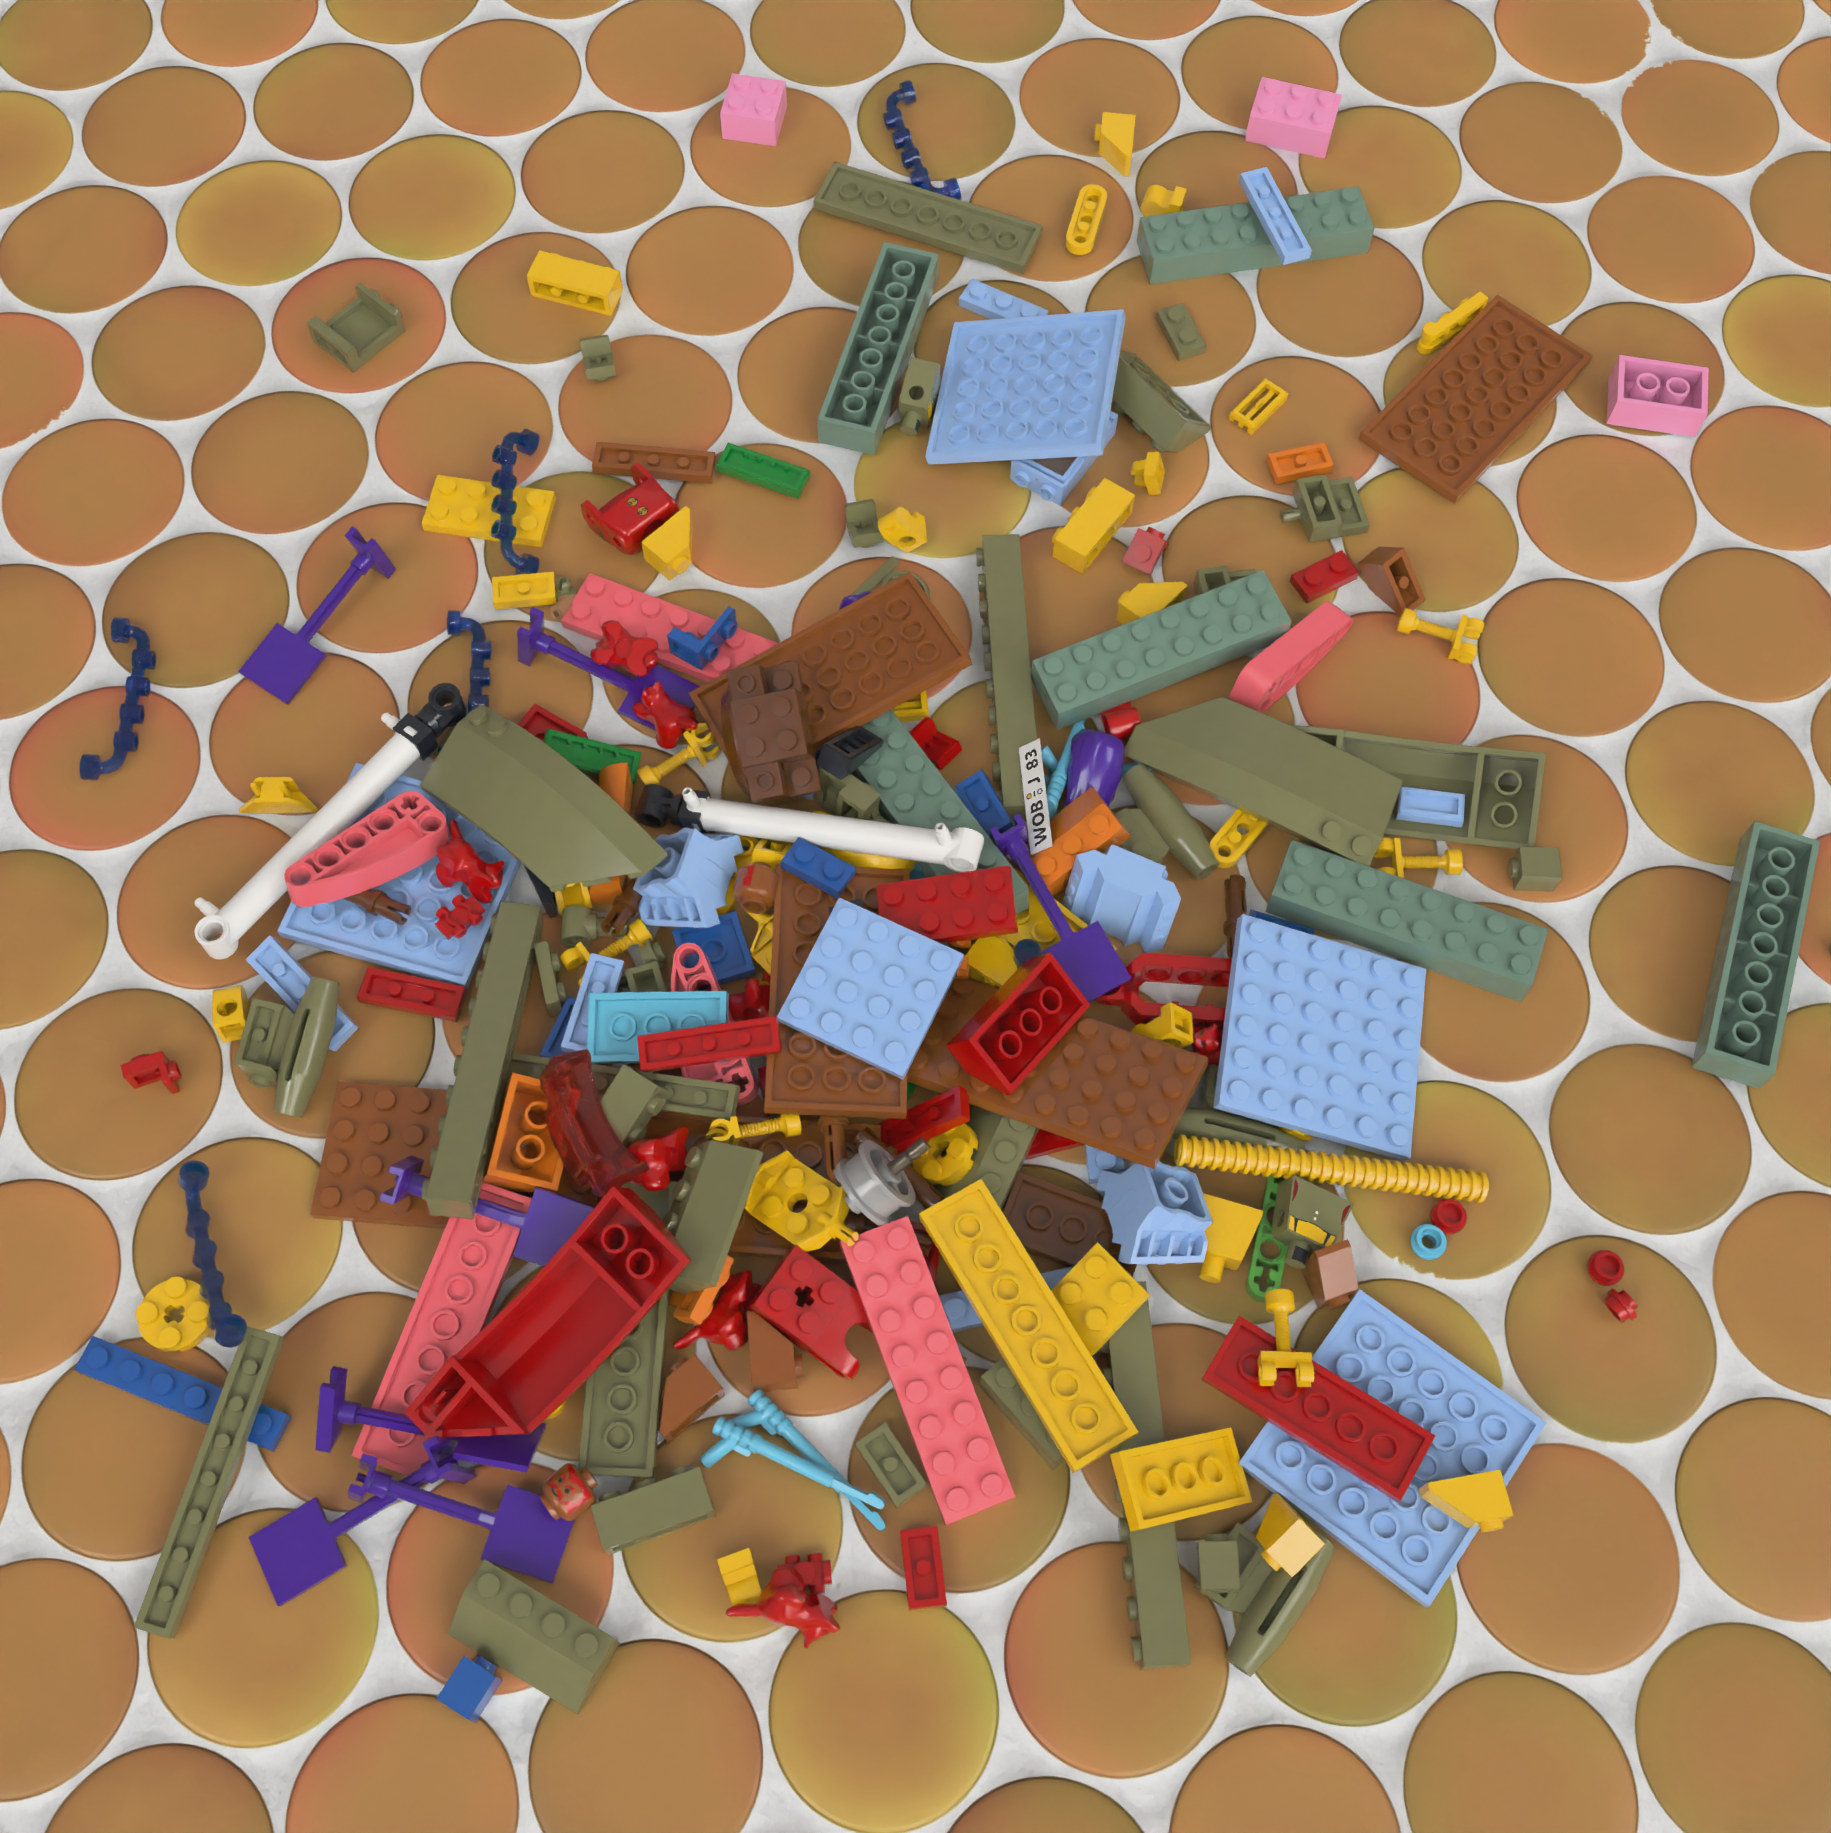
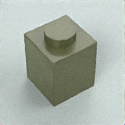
M1519 847L1514 857L1509 859L1507 866L1508 877L1513 879V889L1517 891L1553 892L1562 879L1559 848Z
M1226 1534L1205 1535V1541H1198L1196 1546L1199 1594L1238 1593L1240 1590L1237 1540L1228 1541Z

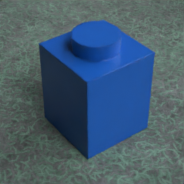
M477 1655L474 1661L463 1656L438 1695L437 1700L466 1719L476 1723L502 1682L501 1678L494 1675L497 1666L480 1655Z

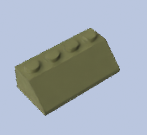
M1120 350L1112 406L1120 413L1128 414L1133 419L1131 424L1141 433H1147L1152 438L1151 444L1161 452L1171 451L1178 453L1211 430L1212 427L1136 354Z
M973 1105L970 1112V1121L966 1124L975 1131L978 1138V1150L973 1148V1154L970 1158L974 1163L961 1180L950 1186L936 1184L935 1189L940 1191L946 1199L982 1179L1002 1211L1013 1188L1017 1174L1021 1170L1040 1128Z
M713 1140L695 1145L689 1150L684 1162L687 1167L682 1179L678 1181L673 1190L672 1197L674 1201L672 1207L664 1216L662 1222L692 1261L671 1284L670 1289L680 1294H686L716 1287L763 1156L761 1151Z
M485 1559L463 1592L448 1632L455 1639L576 1714H579L620 1644L612 1636Z

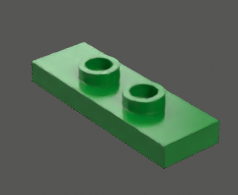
M729 442L716 463L717 472L796 499L800 498L811 477L810 470Z
M546 729L543 742L582 773L599 777L600 771L609 765L628 763L632 784H635L641 752Z

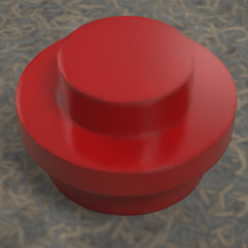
M1443 1199L1433 1206L1430 1218L1434 1226L1438 1227L1444 1234L1451 1235L1463 1229L1467 1221V1214L1459 1202L1452 1199Z
M1599 1250L1588 1259L1587 1271L1591 1279L1597 1284L1612 1286L1622 1279L1624 1265L1616 1253L1608 1250Z
M1610 1289L1608 1291L1609 1296L1603 1302L1614 1317L1621 1323L1628 1319L1633 1321L1637 1318L1634 1309L1638 1306L1632 1297L1624 1290L1618 1293L1615 1289Z

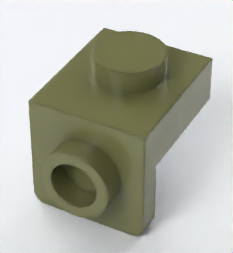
M600 335L580 339L587 380L605 381L612 376H616L609 336Z
M873 499L844 505L847 531L854 548H869L877 543L884 542V538L878 529V519Z

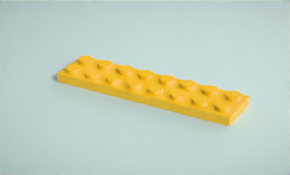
M980 1179L919 1213L920 1221L1072 1473L1077 1472L1139 1433L983 1180Z

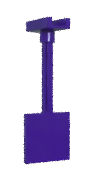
M353 526L345 534V537L358 554L350 562L351 566L297 634L292 633L277 623L238 671L241 675L287 705L326 657L325 653L309 644V641L362 575H366L372 568L389 579L396 570L379 544L372 538L367 543Z
M532 607L530 610V630L520 626L517 631L519 662L530 667L538 652L546 655L551 654L627 691L628 695L620 706L618 713L656 731L655 726L650 721L637 717L632 709L634 703L641 702L643 690L653 686L655 682H661L662 688L678 704H684L690 707L691 710L695 707L689 692L699 688V685L658 665L652 669L650 674L644 677L638 676L637 679H632L610 667L599 665L593 662L591 658L555 641L554 637L544 633V612L535 607Z
M1020 813L1013 816L1015 827L1005 831L1003 834L999 833L996 826L991 828L990 833L993 843L1004 857L1009 855L1012 861L1017 862L1061 938L1060 942L1041 951L1039 955L1051 952L1089 1003L1130 981L1131 976L1098 921L1078 932L1072 931L1028 855L1030 851L1026 846L1029 844L1027 828Z
M411 1155L391 1165L389 1173L397 1175L395 1178L397 1184L383 1192L380 1200L394 1205L411 1194L422 1198L425 1178L430 1179V1177L420 1174L424 1160ZM536 1187L527 1213L480 1197L478 1198L475 1213L520 1228L521 1233L513 1256L544 1267L567 1242L595 1206Z
M333 1366L330 1370V1383L323 1382L320 1386L315 1450L330 1453L343 1432V1423L349 1425L361 1423L424 1435L406 1414L363 1407L361 1403L345 1400L348 1371L346 1368ZM541 1423L529 1434L446 1437V1439L458 1441L452 1459L527 1473L546 1430V1423Z
M434 1436L423 1443L430 1459L422 1463L420 1469L399 1482L421 1488L427 1483L433 1484L440 1479L465 1484L477 1477L473 1469L459 1466L458 1460L452 1459L458 1442ZM375 1495L329 1523L318 1498H313L250 1536V1542L277 1606L286 1604L347 1567V1563L337 1543V1538L400 1499L385 1495L384 1498Z
M362 1454L360 1469L368 1471L367 1475L358 1473L356 1481L364 1484L362 1487L350 1484L348 1490L349 1499L363 1503L368 1493L382 1498L388 1495L487 1528L490 1533L480 1560L483 1561L485 1559L494 1565L553 1583L574 1520L565 1521L559 1518L556 1521L546 1509L538 1494L507 1484L498 1511L492 1513L393 1480L392 1475L376 1470L378 1458Z

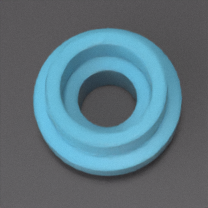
M1431 1224L1418 1226L1410 1237V1245L1413 1252L1425 1260L1439 1258L1447 1246L1444 1233L1438 1227ZM1422 1239H1430L1433 1243V1248H1426L1422 1244Z

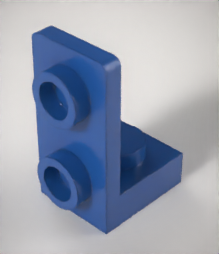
M728 606L701 641L693 633L683 632L674 627L667 635L670 653L702 670L708 662H712L717 657L719 649L725 640L732 638L738 627L735 609Z

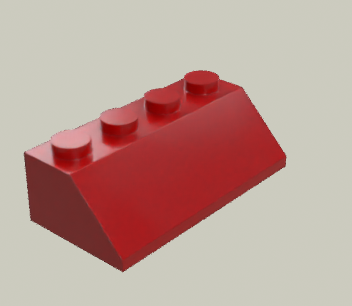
M1049 952L1027 959L951 1039L946 1047L966 1073L1002 1093L1010 1095L1091 1005L1052 953Z

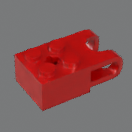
M795 1245L786 1251L746 1307L750 1312L754 1311L790 1342L802 1351H806L842 1379L853 1380L860 1368L859 1361L846 1349L845 1336L848 1329L853 1325H858L873 1333L857 1290L799 1246ZM802 1291L805 1294L806 1303L798 1306L796 1304L798 1297L794 1292Z

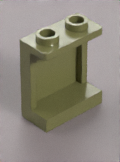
M361 283L355 286L358 298L327 323H324L316 316L307 322L314 343L353 373L405 332L401 321L402 314L393 304H387L375 290L367 289Z

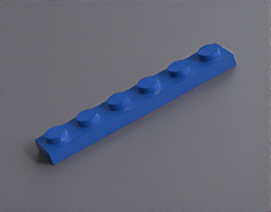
M92 1336L74 1369L80 1374L208 1426L223 1389L95 1336ZM260 1404L247 1441L274 1452L292 1417Z

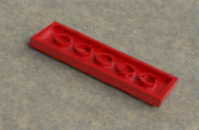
M1239 1315L1201 1380L1394 1501L1400 1502L1435 1435L1313 1360L1314 1382H1311V1387H1297L1296 1368H1276L1274 1386H1260L1257 1360L1261 1351H1277L1276 1337ZM1291 1347V1352H1298Z

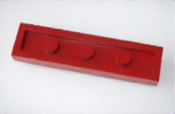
M777 1016L637 1036L640 1071L643 1073L782 1053Z

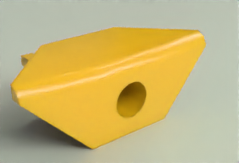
M291 777L256 778L250 785L255 796L239 808V813L256 814L318 812L317 807L300 791Z

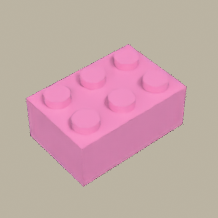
M1262 77L1251 110L1245 141L1325 159L1342 95Z
M1619 355L1608 378L1606 424L1695 437L1708 415L1709 368Z

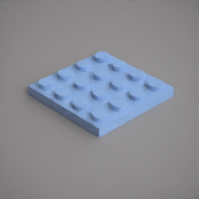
M839 898L777 1016L780 1023L904 1080L964 959V954Z

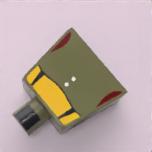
M914 357L910 358L898 403L900 422H902L900 430L908 436H916L919 427L926 429L930 426L941 385L940 363Z
M1295 1175L1280 1182L1277 1187L1271 1234L1275 1240L1288 1245L1284 1262L1292 1267L1303 1269L1306 1267L1308 1257L1314 1251L1335 1244L1353 1207V1203Z

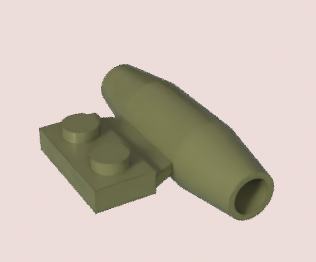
M1141 763L1132 767L1126 772L1123 780L1137 809L1125 808L1115 814L1132 836L1119 847L1159 864L1162 863L1169 852L1197 879H1203L1210 875L1218 867L1219 863L1201 828L1174 792L1146 765Z
M312 976L295 1013L290 1007L256 998L252 999L234 1065H238L240 1059L271 1067L275 1072L278 1071L274 1104L275 1112L302 1118L321 1078L334 1032L340 983Z
M1211 1064L1206 1069L1202 1097L1207 1109L1186 1107L1171 1136L1177 1139L1180 1134H1184L1187 1139L1192 1135L1196 1136L1198 1140L1201 1137L1208 1138V1141L1216 1138L1220 1143L1222 1140H1229L1230 1144L1234 1141H1239L1241 1145L1249 1142L1252 1147L1257 1143L1261 1144L1263 1148L1266 1145H1271L1273 1149L1281 1146L1284 1150L1288 1147L1293 1148L1295 1152L1298 1149L1305 1150V1142L1274 1128L1265 1122L1213 1108L1218 1066Z
M1238 1522L1228 1536V1541L1237 1540L1240 1590L1238 1593L1204 1595L1225 1611L1243 1614L1225 1659L1249 1677L1284 1642L1318 1589L1335 1546L1316 1531L1314 1532L1325 1545L1293 1577L1282 1567L1275 1571L1260 1555L1264 1548L1256 1539V1535ZM1199 1581L1197 1582V1584H1196L1195 1587H1194V1588H1196L1198 1591H1199Z

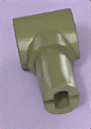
M568 906L562 910L561 943L573 948L576 947V944L582 942L584 947H587L591 944L592 940H597V937H613L611 933L614 928L612 927L607 934L601 929V923L606 917H597V913H592V910L585 906ZM628 921L618 937H624L628 933Z

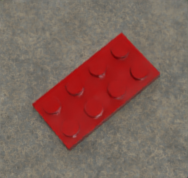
M1010 865L876 885L879 916L938 943L1018 933Z

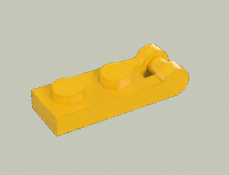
M1480 291L1473 297H1467L1462 300L1458 307L1450 313L1445 312L1436 323H1426L1422 329V337L1417 344L1418 352L1429 355L1458 335L1486 306L1488 297Z

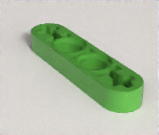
M1272 1174L1268 1177L1260 1209L1264 1212L1256 1229L1246 1278L1247 1293L1258 1302H1265L1266 1292L1280 1288L1285 1264L1284 1260L1288 1245L1272 1237L1273 1224L1267 1219V1212L1275 1209L1278 1184L1274 1182H1278L1280 1179L1274 1178ZM1264 1242L1274 1243L1279 1249V1256L1275 1259L1265 1258L1261 1254L1260 1245ZM1263 1267L1271 1268L1266 1282L1272 1285V1287H1268L1265 1292L1259 1291V1285L1254 1283V1281H1258L1261 1277Z

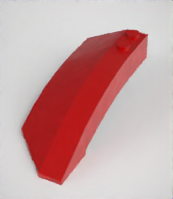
M612 1186L543 1269L482 1331L456 1355H451L404 1413L428 1439L434 1436L446 1438L531 1433L562 1405L624 1341L692 1261L656 1212L631 1188Z

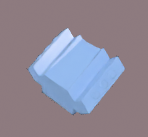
M683 828L671 835H659L654 840L666 851L668 856L646 875L638 877L633 887L636 892L642 895L638 908L644 925L709 928L720 924L716 908L727 905L725 900L726 892L733 873L738 871L734 856L744 853L739 835L702 834L695 828Z
M1112 844L1111 847L1107 848L1105 854L1091 850L1076 855L1062 905L1078 918L1082 917L1088 926L1098 921L1106 934L1118 938L1123 942L1124 946L1140 942L1145 953H1153L1163 949L1181 897L1175 884L1166 880L1168 877V873L1165 870L1166 866Z
M1160 1161L1155 1169L1134 1163L1127 1170L1100 1171L1096 1190L1105 1191L1101 1208L1106 1210L1113 1233L1112 1242L1122 1244L1118 1262L1139 1265L1204 1262L1208 1246L1205 1230L1213 1221L1196 1173H1192L1182 1166L1172 1167Z

